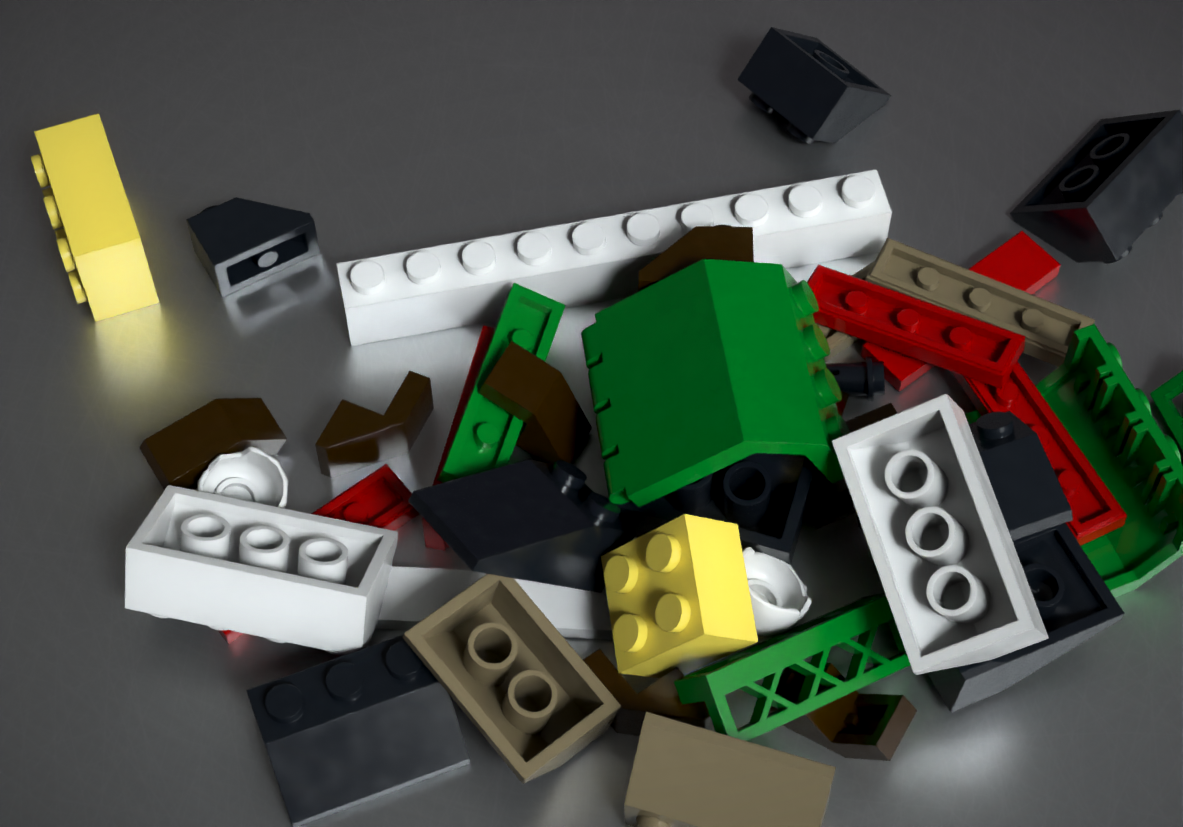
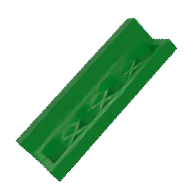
M513 283L506 296L437 481L444 483L509 464L523 421L478 392L511 341L545 362L566 305Z
M881 593L862 597L796 626L788 632L771 637L678 678L673 682L682 704L705 701L717 733L749 741L908 667L910 662L886 594ZM886 622L889 624L899 654L889 659L871 650L878 626ZM859 635L857 642L850 639ZM835 645L853 654L846 678L843 680H839L824 672L830 649ZM812 656L810 664L803 661L804 659ZM866 663L873 665L865 669ZM786 667L806 676L799 699L793 703L775 694L782 671ZM764 678L762 686L754 683L755 681ZM819 684L826 687L822 690L817 691ZM737 689L757 698L750 722L739 728L735 725L725 697L726 694ZM771 706L778 709L768 714Z

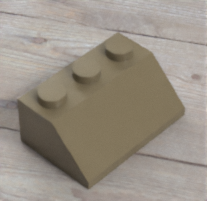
M486 574L403 635V639L522 784L562 766L606 732L621 707L619 702L514 578Z
M646 712L624 801V822L634 827H822L836 767Z

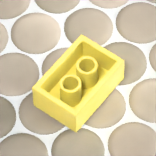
M99 113L34 131L41 153L30 157L40 188L51 185L50 188L42 190L43 200L53 230L64 227L55 230L56 242L77 304L88 301L95 322L159 303L141 238Z

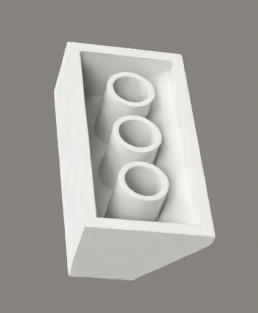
M947 393L832 440L914 674L918 675L990 661L1049 639L964 411Z
M168 485L126 546L125 608L149 613L157 618H173L207 625L215 630H231L264 637L277 643L288 642L322 649L334 655H347L366 648L378 624L397 546L398 531Z

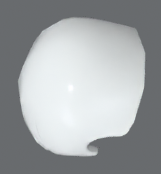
M248 447L240 452L217 456L199 478L197 491L286 508L288 479L277 459L259 448Z
M746 547L742 552L757 636L770 637L790 631L803 618L812 603L811 598L806 596L803 582L790 564L767 554L755 552L751 547Z

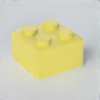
M683 514L601 556L619 674L660 679L678 667L683 675L758 642L738 524Z

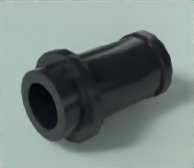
M866 356V362L825 363L826 368L835 377L840 391L848 393L849 396H867L868 401H873L874 395H885L883 361H872V356Z

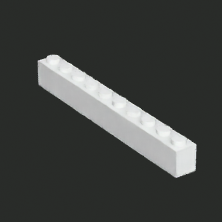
M876 169L336 263L350 343L351 346L496 321L499 318L506 296L513 283L566 305L565 308L629 297L638 292L639 271L696 226L730 225L733 227H753L754 262L782 264L785 269L880 252L887 239L892 211Z

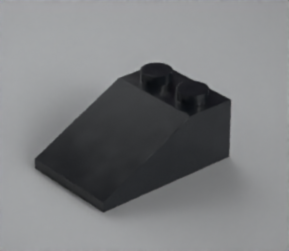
M532 459L523 460L415 490L408 500L474 572L601 593L605 587L601 556L632 541L636 535L619 517L621 512L619 506L611 503L607 497L591 490L585 484L587 480L586 474L573 464L563 460H556L554 464Z
M1066 523L1013 541L1049 639L990 661L928 672V676L950 713L1006 690L1123 618L1124 611Z

